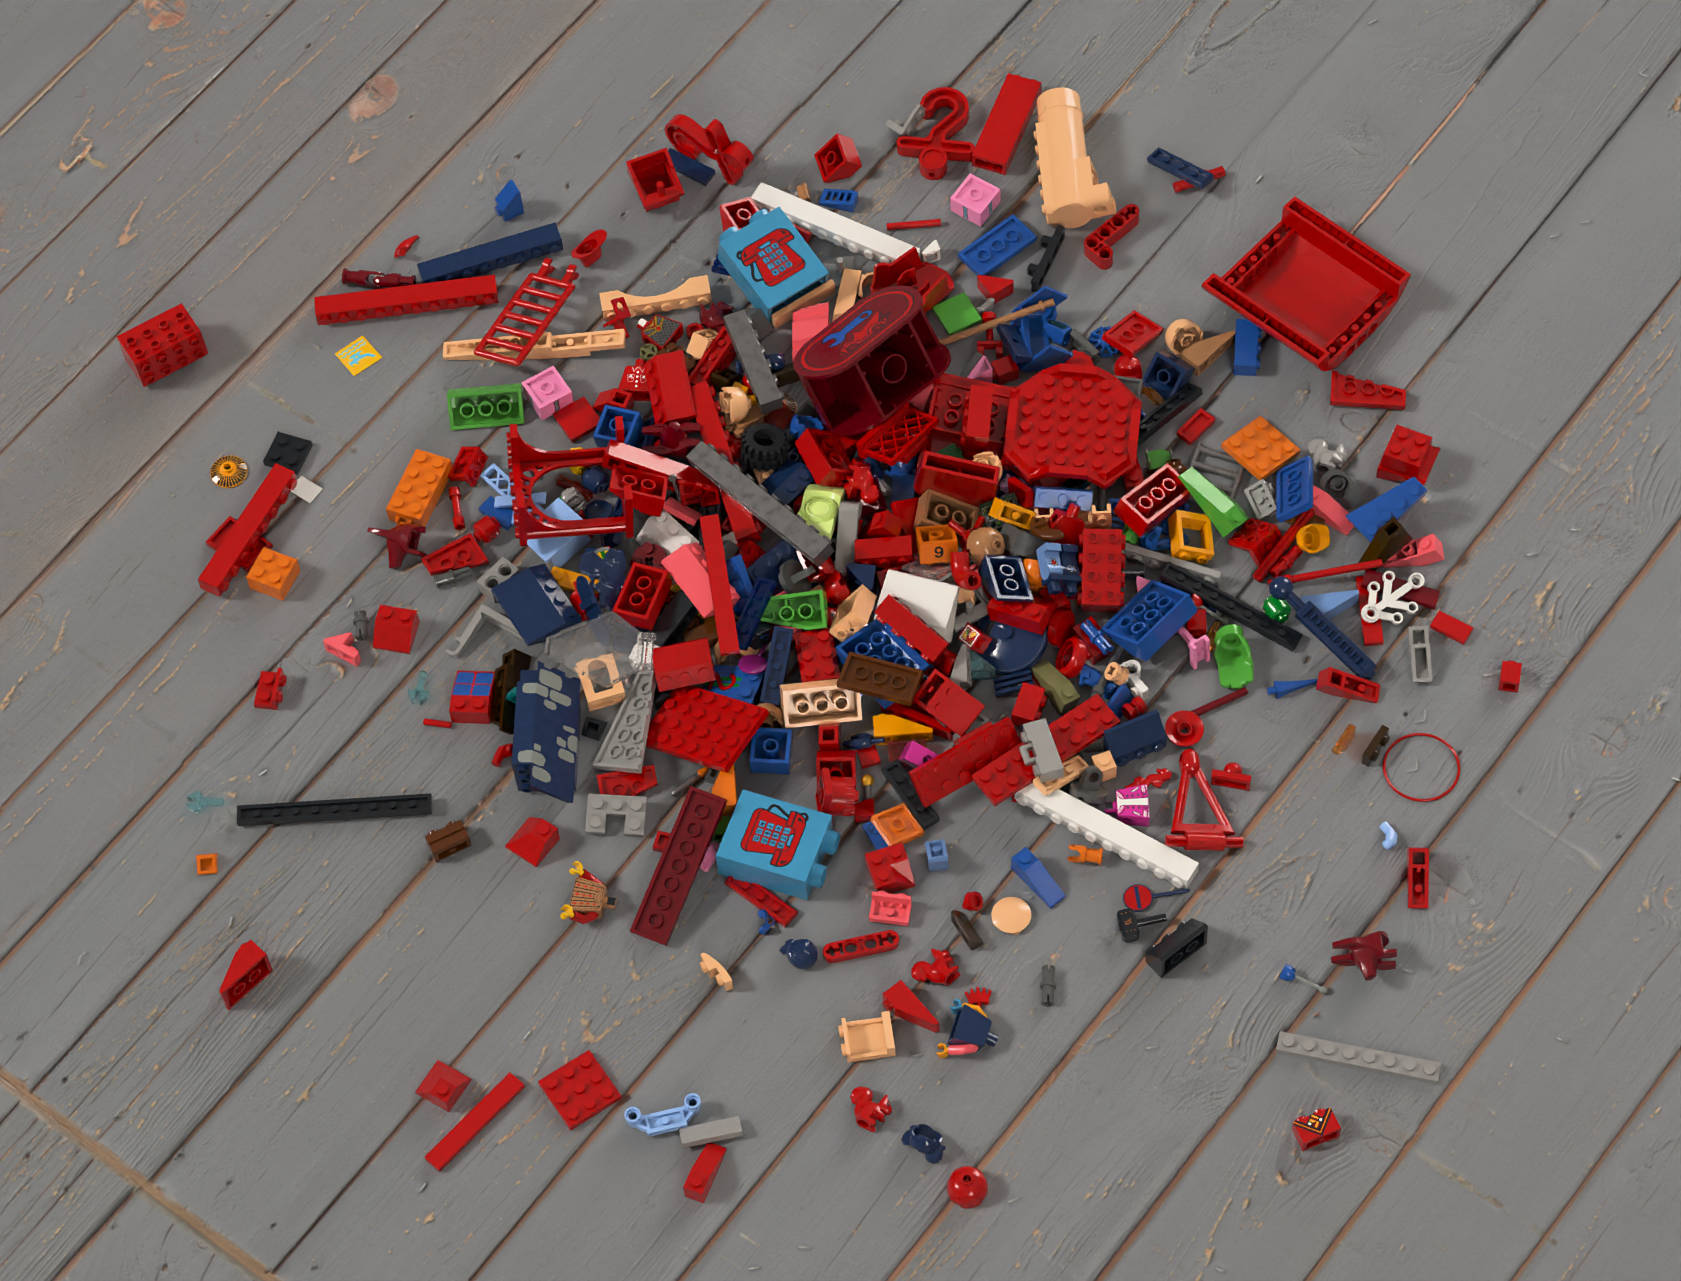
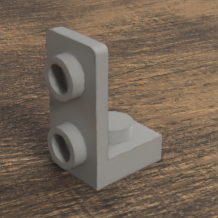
M918 103L905 124L896 119L894 122L888 119L885 125L901 136H911L915 131L918 121L924 117L926 109Z

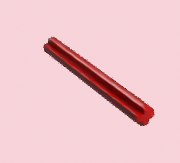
M1313 508L1300 513L1253 574L1254 580L1259 583L1263 581L1269 570L1294 541L1298 531L1314 515L1315 510Z

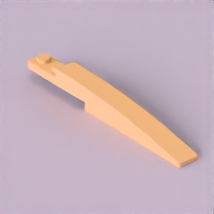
M616 329L552 336L551 332H544L524 360L591 356V351L625 348V330ZM514 335L493 337L523 346L529 341V339ZM482 339L444 342V360H490L474 355V350ZM487 344L484 348L485 351L514 359L520 354V352Z

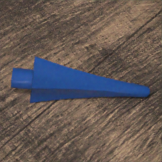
M1318 679L1274 681V686L1267 688V694H1275L1277 699L1298 689L1316 684Z

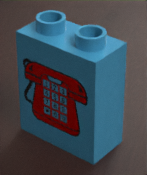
M780 206L770 212L767 209L757 211L749 219L750 224L740 230L736 226L725 230L719 237L718 247L719 261L753 307L762 310L769 323L772 322V314L827 282L829 277L827 269Z
M742 790L716 853L718 874L726 877L732 876L736 880L750 884L751 882L770 890L808 900L812 887L821 889L824 884L827 866L822 865L825 854L834 855L840 841V833L833 831L832 815Z

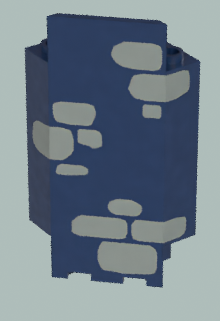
M538 661L537 670H521L520 681H517L512 768L518 791L524 793L540 791L566 803H573L574 791L577 790L581 721L579 701L580 679L576 677L568 678L565 676V672L556 668H551V670L545 668L544 663Z

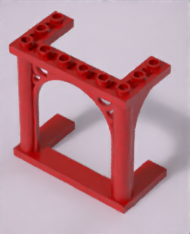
M615 416V440L624 443L623 417ZM509 424L510 432H506L507 444L510 443V445H507L508 457L511 456V458H508V469H512V472H509L510 483H514V485L510 486L511 497H515V499H512V510L514 511V525L518 526L515 527V539L519 538L520 546H527V540L621 532L626 533V538L634 537L631 485H623L624 500L621 499L622 517L559 520L543 514L532 500V489L537 480L543 475L560 468L602 465L606 447L562 451L541 450L529 445L521 438L517 424ZM530 471L534 473L535 476L527 477L523 474V472Z

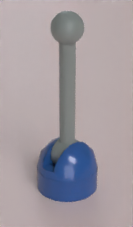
M1285 964L1280 979L1288 982L1296 979L1318 989L1322 994L1327 992L1326 986H1319L1297 976L1295 968Z

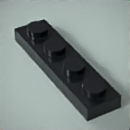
M898 759L881 769L885 778L923 830L940 821V817L931 805L928 807L922 805L910 775Z

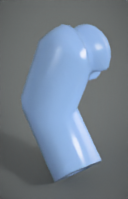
M1386 821L1379 828L1386 835V840L1382 842V845L1385 849L1390 850L1396 846L1398 835Z

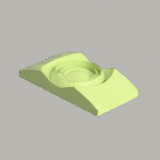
M809 484L804 492L802 505L797 515L802 516L806 521L805 524L808 526L813 525L819 531L818 534L823 537L825 535L831 540L839 516L840 502L844 501L846 495L843 487Z

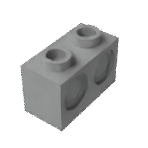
M502 557L476 581L478 590L493 603H496L497 599L491 592V587L504 582L520 573V571L505 557Z

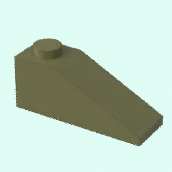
M1044 660L1030 668L1040 686L1045 688L1046 695L1060 715L1077 706L1080 695L1072 683L1050 662Z

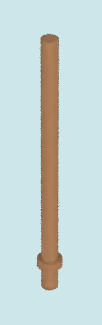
M1053 298L1043 302L1042 300L1038 301V304L942 338L939 342L943 345L956 342L997 327L998 324H1005L1040 310L1043 312L1046 308L1054 306L1055 302Z

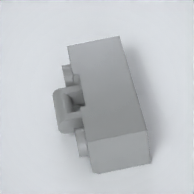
M1046 719L1023 724V732L1020 733L1022 743L1027 744L1020 746L1019 750L1025 766L1035 764L1032 766L1035 777L1039 776L1041 783L1062 778L1064 767ZM1028 751H1032L1034 757L1031 758Z

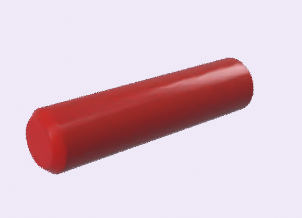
M423 719L424 725L452 728V722Z

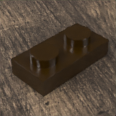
M1384 725L1380 727L1363 753L1362 764L1369 767L1372 761L1375 762L1380 755L1379 750L1382 746L1385 747L1390 739L1388 727Z

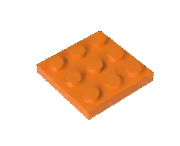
M1262 416L1253 420L1221 444V448L1259 481L1267 478L1290 462L1301 451Z

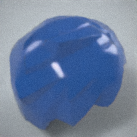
M795 414L791 420L789 434L797 440L807 428L824 430L823 422L812 416H799Z

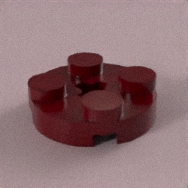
M647 542L635 550L630 560V565L632 567L633 562L646 565L647 559L654 558L652 560L654 564L651 567L666 570L661 561L668 554L659 545Z

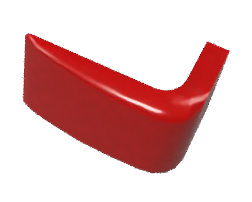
M943 373L935 381L928 413L939 418V423L926 435L929 442L920 450L913 487L919 496L927 489H931L976 506L981 510L982 508L987 510L991 508L994 498H997L1001 479L999 480L1000 467L972 461L974 460L973 456L979 453L963 452L960 438L963 428L962 418L964 415L966 391H970L971 385L993 387L990 431L986 452H993L995 456L997 455L1003 469L1009 398L1011 391L1015 388ZM954 443L956 447L962 450L965 459L936 452Z

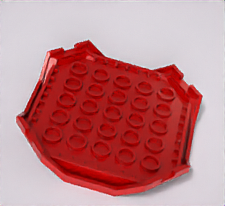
M1060 363L1041 370L1010 393L1004 458L1012 466H1015L1029 483L1046 477L1088 480L1103 489H1107L1120 476H1126L1136 469L1142 402L1116 376L1098 366Z

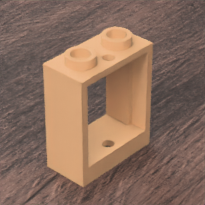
M862 584L838 605L829 633L839 641L844 642L868 623L877 596Z

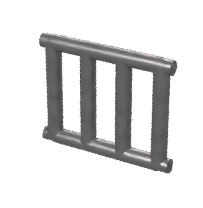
M1196 443L1187 470L1193 467L1197 470L1233 479L1231 488L1213 484L1234 500L1246 469L1240 464L1236 473L1197 462L1200 454L1239 464L1228 453L1203 447V444ZM1190 495L1188 501L1197 503L1193 496Z

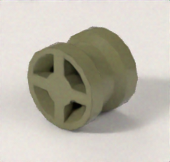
M650 343L640 348L641 359H644L646 362L658 352L657 347Z

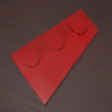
M471 533L421 558L430 576L449 572L450 569L455 571L465 567L472 568L489 564L487 557Z

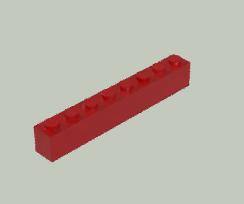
M275 463L199 576L198 582L201 589L218 597L227 591L230 581L233 577L237 576L241 563L247 561L249 551L257 546L259 536L267 531L270 521L277 516L278 509L281 505L285 504L290 491L295 489L297 478L294 471Z

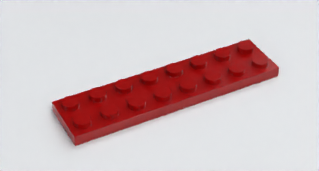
M1095 694L1049 724L1048 727L1063 763L1103 737L1105 730L1121 724V721L1101 697ZM1020 743L972 774L971 779L995 807L1031 784L1033 779L1036 778L1032 768L1035 764L1025 766L1019 750L1020 746L1027 743ZM1028 751L1030 757H1034L1032 751Z

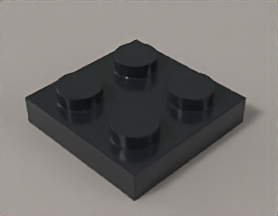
M277 432L263 463L272 468L277 463L298 475L313 446L312 441Z

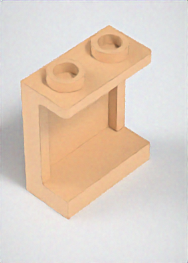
M889 1011L881 1012L882 1017L851 1022H846L845 1018H841L842 1025L838 1026L840 1038L844 1037L845 1042L841 1044L842 1055L847 1056L848 1063L896 1056Z

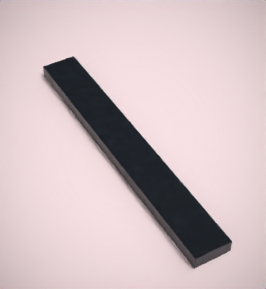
M1169 561L1159 575V579L1182 592L1190 594V596L1193 593L1197 594L1204 604L1292 652L1303 636L1301 633L1275 619H1271L1268 615Z

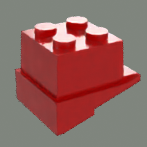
M667 148L626 161L627 172L646 212L680 200V196L685 195Z
M1396 425L1378 465L1376 477L1396 482L1397 480L1405 482L1415 477L1422 485H1425L1441 448L1432 446L1431 436Z

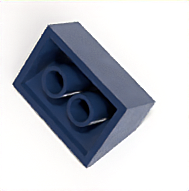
M786 459L782 467L777 468L761 484L767 489V493L770 496L774 494L781 501L780 504L783 506L786 504L791 508L796 499L804 494L807 486L815 484V481L804 463Z
M1156 709L1104 731L1103 750L1104 752L1110 750L1116 766H1125L1129 761L1142 759L1147 754L1159 752L1166 747L1167 737L1158 710Z

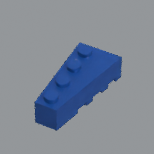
M1412 477L1345 515V517L1371 543L1383 525L1393 517L1397 520L1401 519L1428 493V490L1415 477Z

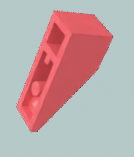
M1313 485L1312 508L1315 510L1313 517L1348 535L1354 527L1345 517L1349 512L1327 492Z

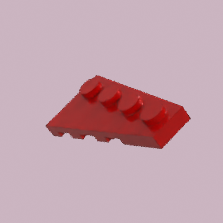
M1332 370L1330 405L1405 410L1406 390L1386 384H1374L1371 380L1366 379L1363 381L1356 379L1353 375L1347 374L1345 376L1338 374V371Z

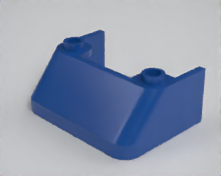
M1044 286L1012 311L1013 313L1038 304V301L1041 300L1043 302L1053 298L1055 302L1054 306L1046 308L1043 312L1040 310L1011 321V326H1015L1032 356L1030 363H1016L1019 371H1041L1060 363L1063 364L1073 357V353L1049 344V337L1043 330V322L1046 319H1056V306L1068 298L1067 294Z

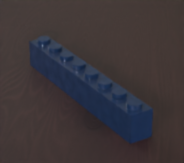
M556 222L421 262L417 264L422 284L471 278L493 270L503 269L516 263H522L526 260L539 258L546 254L556 253L563 250V244Z

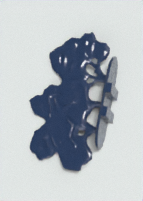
M614 548L609 549L604 559L593 551L581 554L582 560L578 568L582 573L589 576L591 580L589 583L584 576H578L576 579L577 591L582 601L579 606L582 611H586L589 618L586 621L589 629L593 628L602 646H609L611 643L610 632L615 635L613 641L615 651L619 653L628 651L631 654L638 639L647 642L648 637L645 634L648 629L617 622V620L615 623H612V620L615 618L612 610L627 578L624 576L627 567L625 555L622 551L615 550ZM598 579L599 583L594 584V581ZM593 591H598L600 594L599 604ZM601 608L609 610L611 615L609 623H606ZM618 625L622 627L623 631H615V627L612 628V626Z

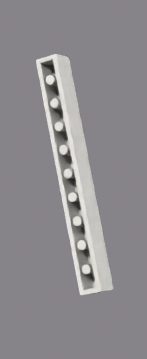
M762 182L751 196L759 210L767 209L770 212L780 206L792 223L812 232V234L820 239H826L837 246L849 249L853 253L864 255L870 260L873 259L880 263H892L914 247ZM916 247L919 258L921 260L920 248Z
M1031 783L1015 794V799L1020 805L1028 806L1037 814L1049 817L1054 823L1066 826L1071 832L1085 836L1088 841L1102 845L1105 850L1119 854L1122 859L1136 863L1141 869L1153 872L1155 876L1170 881L1177 888L1187 889L1198 872V862L1060 789L1044 796Z

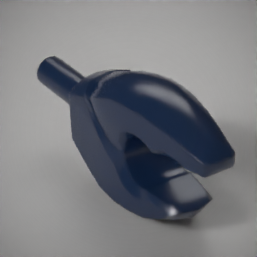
M860 733L851 736V740L843 741L842 745L849 749L860 750L872 747L874 743H885V738H874L871 734Z

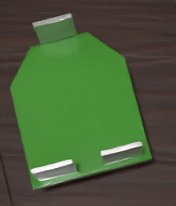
M1146 448L1145 456L1149 470L1157 471L1163 467L1166 461L1172 459V450L1170 449V452L1160 449L1148 452Z

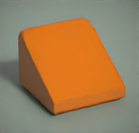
M218 853L196 855L198 875L218 873Z

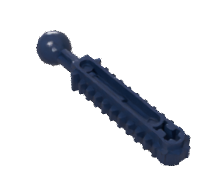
M1284 576L1272 579L1269 584V592L1272 597L1277 600H1286L1297 611L1295 617L1356 676L1363 679L1367 678L1370 680L1375 675L1376 664L1310 600L1305 604L1293 592V584L1290 579Z

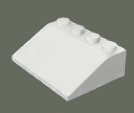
M889 569L876 609L888 594H894L899 598L898 602L907 605L913 615L916 614L922 618L928 627H932L950 643L953 637L960 586Z

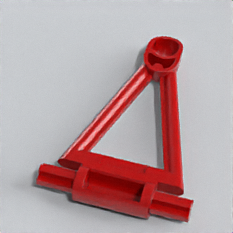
M1193 749L1184 750L1179 757L1181 778L1171 834L1173 835L1165 836V845L1167 847H1183L1184 850L1224 851L1225 848H1243L1244 838L1232 836L1235 832L1200 768L1198 753ZM1195 777L1219 824L1182 823L1190 778Z

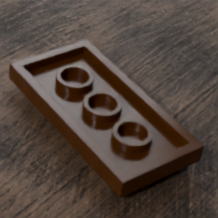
M849 651L836 684L838 688L911 706L923 677V670Z

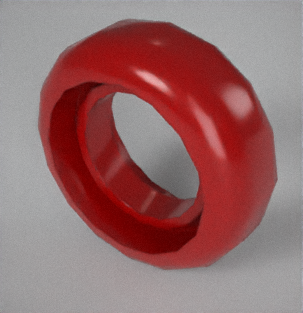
M1071 637L1060 647L1055 660V668L1067 679L1076 677L1083 669L1088 655L1086 642L1077 637Z

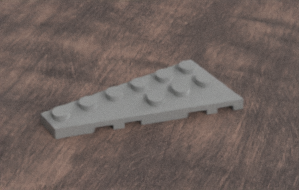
M638 671L592 765L596 770L630 773L642 772L656 687L654 671Z

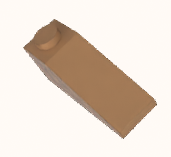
M1230 331L1195 342L1182 351L1181 359L1195 367L1193 374L1198 377L1235 343L1236 333Z

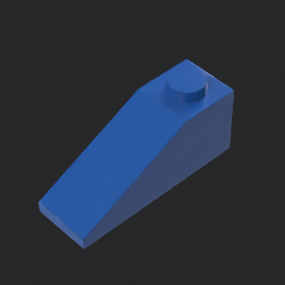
M1024 847L1011 858V869L1050 909L1065 898L1063 891L1039 859L1027 847Z

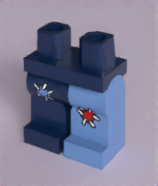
M1044 543L1036 550L1040 574L1043 579L1041 581L1042 586H1047L1049 595L1061 593L1062 587L1066 596H1074L1077 593V584L1081 582L1076 561L1078 546Z

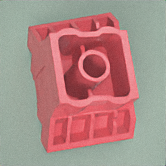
M829 302L793 311L792 362L800 348L830 324Z

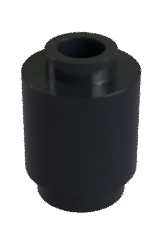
M1125 561V569H1121V573H1125V580H1136L1137 576L1144 578V563Z

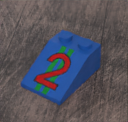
M714 665L716 680L705 682L702 689L753 705L758 704L765 672L747 674L742 672L739 666Z

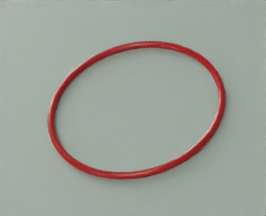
M1413 733L1397 739L1387 749L1383 759V773L1389 786L1400 796L1418 802L1434 801L1447 795L1457 784L1461 771L1458 755L1452 746L1440 737L1427 733ZM1413 736H1428L1444 743L1452 751L1457 761L1458 771L1453 785L1443 794L1428 799L1413 798L1398 791L1392 785L1386 773V759L1394 745L1405 738Z

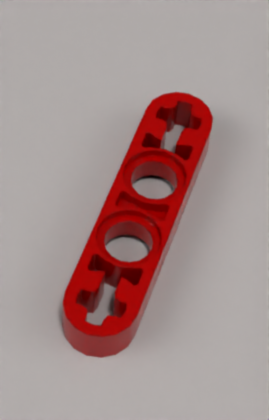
M887 930L831 942L824 946L823 957L829 963H836L892 951L899 946V935L893 930ZM888 937L892 938L893 943H889ZM870 940L876 942V946L871 949L865 946L866 942ZM848 945H855L857 950L849 953L846 951V947ZM840 947H842V949H843V954H842V955H841ZM829 950H833L835 955L831 956Z

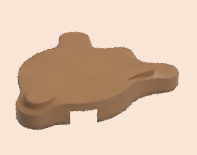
M751 405L745 419L737 423L727 424V426H724L725 430L729 432L734 431L733 433L736 438H742L746 428H749L751 425L755 426L756 423L762 424L764 422L763 417H766L770 412L762 414L758 405Z

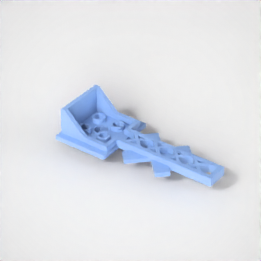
M493 463L480 476L500 495L495 497V508L512 507V499H515V497H511L510 486L514 485V483H510L509 477ZM496 471L497 478L489 479V477ZM501 484H508V488L501 489ZM546 492L531 493L533 503L543 514L559 520H582L559 497L544 510L539 504L546 503ZM512 514V522H511V523L514 525V519H513V514ZM588 535L527 540V545L546 563L550 561L553 566L561 568L591 539Z

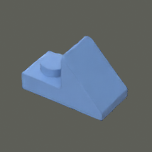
M945 840L925 842L929 871L947 870L949 867Z

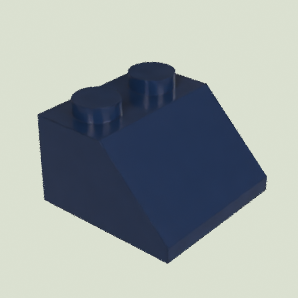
M1166 349L1156 351L1143 377V385L1167 400L1189 382L1195 367Z

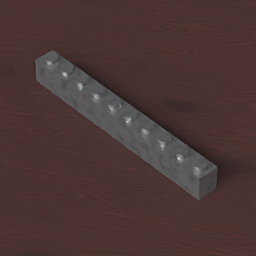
M701 440L686 456L694 468L817 567H820L834 552L831 546L832 541L827 536H820L818 534L819 531L813 525L808 526L805 524L806 521L799 514L795 516L793 510L785 504L783 506L780 504L781 501L774 494L770 496L762 484H755V480L749 474L744 475L738 465L735 463L733 465L730 464V460L723 453L719 455L716 448L710 443L707 445Z

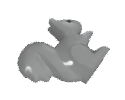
M1313 439L1308 443L1307 449L1310 454H1313L1316 470L1321 475L1329 470L1342 468L1340 463L1348 459L1342 443L1339 444L1335 451L1328 450V444L1323 439Z

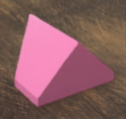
M983 355L967 378L993 383L992 367L986 356Z

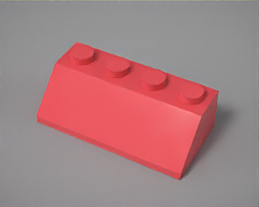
M698 542L684 544L665 557L661 563L704 618L715 616L705 551ZM729 583L732 605L734 607L741 597Z

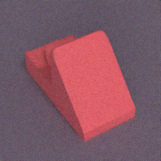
M351 632L324 639L323 643L327 652L356 667L361 663L359 651L351 646L354 643Z

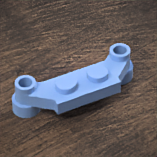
M690 1093L685 1097V1105L682 1107L641 1115L640 1110L636 1107H629L626 1109L624 1116L630 1127L646 1132L648 1137L688 1127L687 1123L700 1111L701 1100L697 1094Z

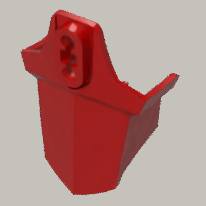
M914 246L892 263L881 262L876 264L870 287L871 294L894 286L913 287L920 292L923 299L922 308L927 313L954 290V283L950 274L931 263L921 262L917 249Z

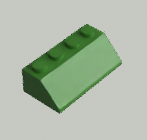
M522 383L448 389L447 401L451 430L525 424Z

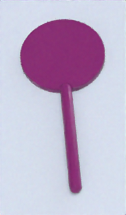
M769 643L764 645L757 655L742 657L738 663L739 669L747 674H760L764 672L767 667V661L761 655Z

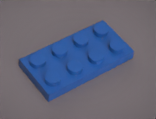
M1012 214L960 251L958 258L977 276H988L1036 242L1037 236Z
M1309 455L1276 471V518L1280 523L1290 520L1294 516L1306 512L1313 507V460Z

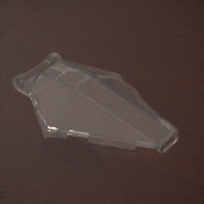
M610 611L596 619L584 621L547 637L545 656L603 687L609 688L637 672L653 673V647L657 634L640 632L617 613ZM644 639H646L645 660H644V665H642V663H643V652H644Z

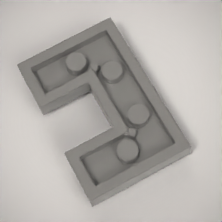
M588 793L585 833L605 834L607 815L625 816L624 835L644 837L647 797Z

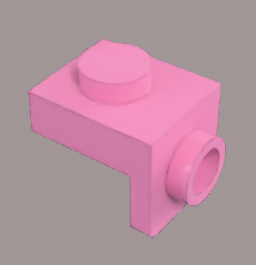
M716 841L710 842L700 866L704 872H708L716 861V853L720 846Z

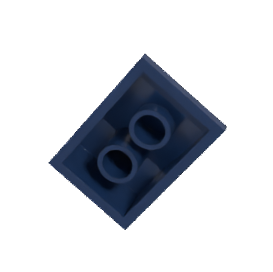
M984 556L978 573L981 577L982 585L996 601L1033 602L1034 599L1021 557Z

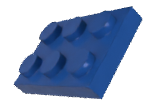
M741 554L726 560L729 583L741 597L733 607V611L738 617L748 613L747 599L756 598Z

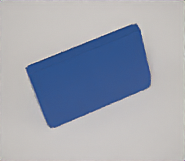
M1125 683L1119 686L1107 703V706L1119 720L1123 716L1121 706L1131 703L1134 698Z

